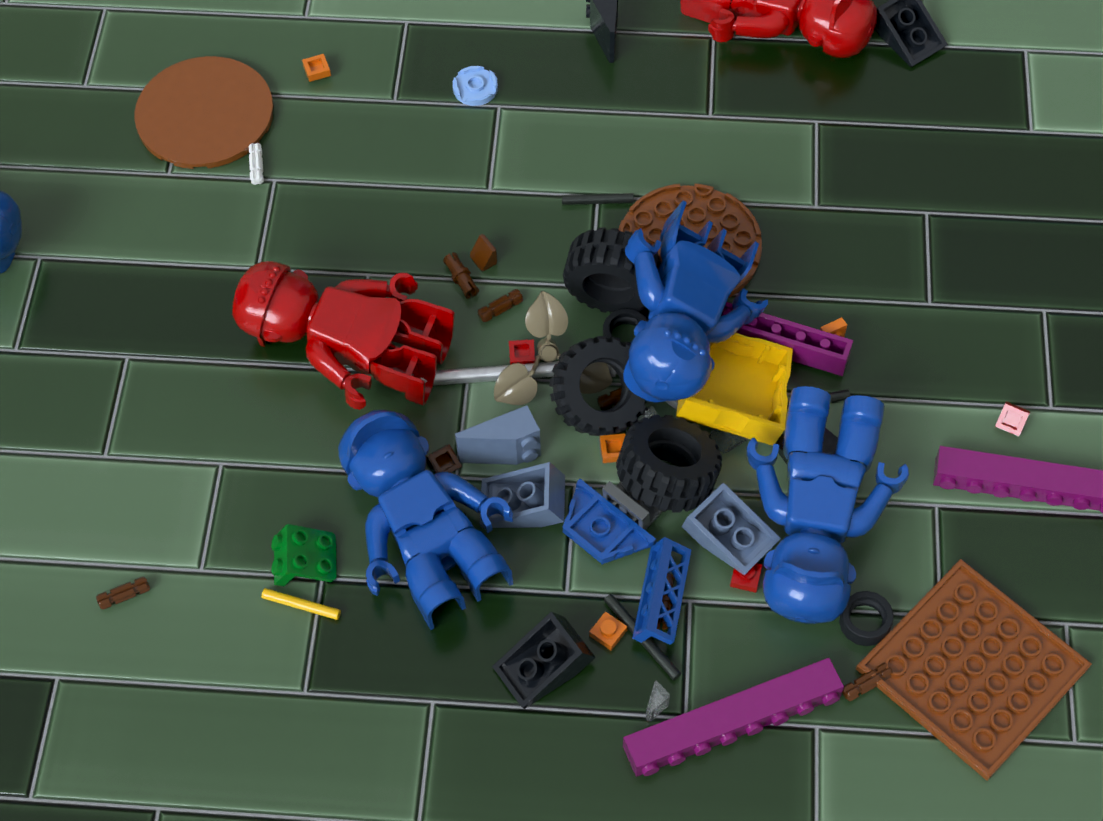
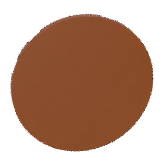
M197 57L173 64L149 81L136 103L135 125L143 145L158 159L173 163L174 166L193 169L194 167L205 166L207 168H214L240 159L249 153V145L251 143H260L259 140L268 132L271 126L274 105L266 81L250 66L225 57Z
M694 183V186L673 184L647 193L629 208V212L620 223L619 231L634 233L641 228L645 241L650 242L652 245L656 240L660 241V235L666 220L683 200L687 203L680 221L681 225L698 234L709 220L713 222L706 244L703 247L707 248L723 228L727 230L722 248L739 258L755 241L758 242L759 246L751 269L733 289L729 297L738 293L750 282L759 266L762 253L759 225L751 211L729 193L724 194L714 190L712 186ZM660 247V249H659L657 252H658V254H659V256H660V258H661V255H660L661 247Z

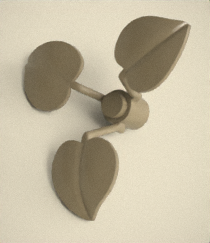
M545 291L540 292L525 316L527 330L535 337H545L537 344L539 355L536 356L530 372L527 371V368L522 363H513L500 373L494 386V399L497 402L511 405L529 403L536 396L538 390L537 382L531 376L534 375L540 361L552 362L561 356L555 341L551 339V335L559 336L566 331L568 316L562 304ZM592 363L583 370L580 377L581 393H597L611 385L613 379L606 363Z

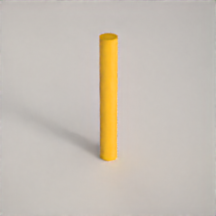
M264 588L261 598L331 619L338 620L341 614L340 609Z

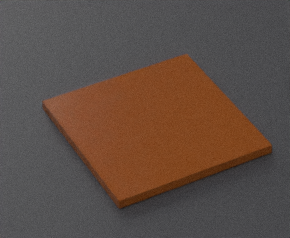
M960 559L857 665L856 670L864 675L872 669L876 671L877 666L886 663V669L890 667L892 670L890 674L892 677L885 681L879 680L876 682L878 685L876 687L988 781L1086 673L1092 663Z

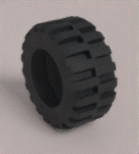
M598 228L595 231L591 229L580 234L572 241L563 271V281L569 293L575 296L577 301L580 303L584 302L587 304V307L597 308L605 313L607 311L614 312L619 309L641 311L645 308L638 294L635 264L625 254V247L633 234L632 232H622L616 228L611 230ZM657 252L654 255L657 269H659L662 261Z
M597 336L574 344L559 357L560 361L554 365L552 370L554 377L550 379L549 386L553 387V393L550 394L551 401L556 402L557 407L555 411L557 414L563 415L565 418L563 422L568 426H574L575 431L588 433L591 436L620 433L638 422V417L645 414L648 409L645 404L650 401L630 391L623 378L624 369L629 359L630 343H622L620 338L616 337L606 338V336ZM603 362L610 365L617 372L621 380L622 391L620 399L609 410L600 411L593 409L585 402L581 395V374L592 363Z
M652 415L649 419L645 417L634 423L626 433L616 462L617 474L627 492L630 491L632 497L637 501L641 500L644 502V505L650 508L652 506L657 507L659 511L663 512L672 510V513H679L683 509L690 511L711 495L721 471L722 456L715 440H711L710 434L706 430L702 431L699 425L686 422L687 419L681 417L679 419L673 418L672 415H665L664 417ZM661 460H664V461L673 463V464H675L676 466L669 465V464H667V463H665V462H663V461H661Z

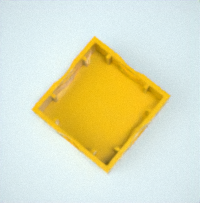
M735 333L723 342L710 343V356L714 360L715 367L700 392L693 397L678 400L676 417L748 439L755 438L758 442L773 446L785 430L788 404L786 392L791 373L793 348L760 338L747 337L739 333Z

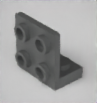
M609 481L602 488L603 497L644 530L663 512L659 511L657 507L652 506L650 508L644 505V502L641 500L637 501L632 497L630 491L627 492L622 482L615 486Z

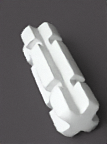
M251 143L249 145L251 183L253 185L262 184L264 177L261 144Z

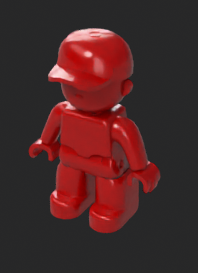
M680 0L682 14L710 23L708 24V31L712 34L713 40L717 42L731 40L734 37L735 31L736 35L752 38H773L780 34L791 35L799 24L802 35L810 45L823 47L825 54L838 58H849L861 52L870 41L877 21V8L872 0Z
M259 262L251 266L241 277L235 290L232 315L237 326L247 334L257 337L260 346L263 347L266 346V341L293 343L301 340L307 334V359L328 380L341 390L345 389V399L350 407L360 410L366 406L363 394L355 390L357 388L370 390L372 377L365 374H371L381 384L405 393L406 399L410 402L422 406L427 403L436 377L437 363L443 364L451 345L455 313L451 309L418 299H407L406 295L400 294L407 293L411 295L418 289V283L412 275L398 273L391 278L390 285H388L387 281L373 279L343 281L335 287H326L320 300L317 289L308 280V276L304 271L298 269L292 273L290 272V266L280 262ZM396 342L402 344L403 346L399 348L392 345L391 343ZM343 365H349L359 373L351 375Z

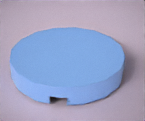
M469 66L461 69L453 79V93L457 100L466 105L480 106L486 104L496 96L498 91L497 77L494 72L485 70L482 66Z

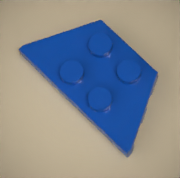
M582 479L577 481L576 490L569 505V512L563 524V533L597 561L605 564L650 548L656 544V538L641 528L621 510L606 500Z

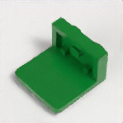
M286 524L277 535H274L271 548L274 550V561L271 567V572L274 575V585L284 587L295 576L326 582H333L336 579V536L334 533Z

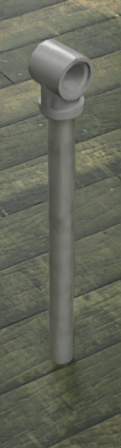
M559 361L539 363L534 375L531 377H554L552 370ZM534 363L523 365H525L527 371L530 372ZM607 364L611 377H616L615 374L617 372ZM509 365L436 370L433 386L497 381L500 373Z

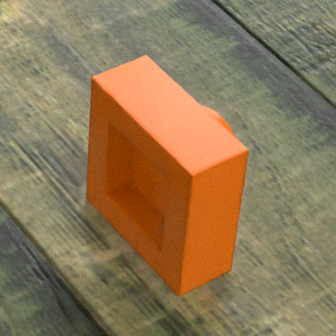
M324 54L302 60L309 82L331 76Z
M841 317L820 327V330L845 337L847 323Z
M625 433L600 436L603 463L617 462L626 436Z
M605 611L589 631V636L612 651L627 632V626Z

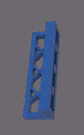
M666 537L651 546L632 639L642 643L652 636L669 645L674 643L691 549ZM672 551L682 555L680 564H675L671 556ZM669 572H672L677 581L676 586L673 588L666 578ZM665 595H668L672 603V609L667 611L662 602V598ZM658 619H664L668 627L667 633L657 629Z

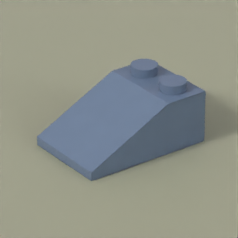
M527 405L455 433L457 455L460 463L518 465L523 462H532L538 456H541L540 429Z
M550 462L482 479L481 492L489 498L500 497L504 499L513 512V522L505 521L504 517L499 514L490 516L489 520L492 523V528L545 527L564 522L565 475ZM480 513V526H481L482 528H484V527H483V524H482V520H481V513Z
M724 483L686 518L682 525V528L702 547L743 575L781 539Z

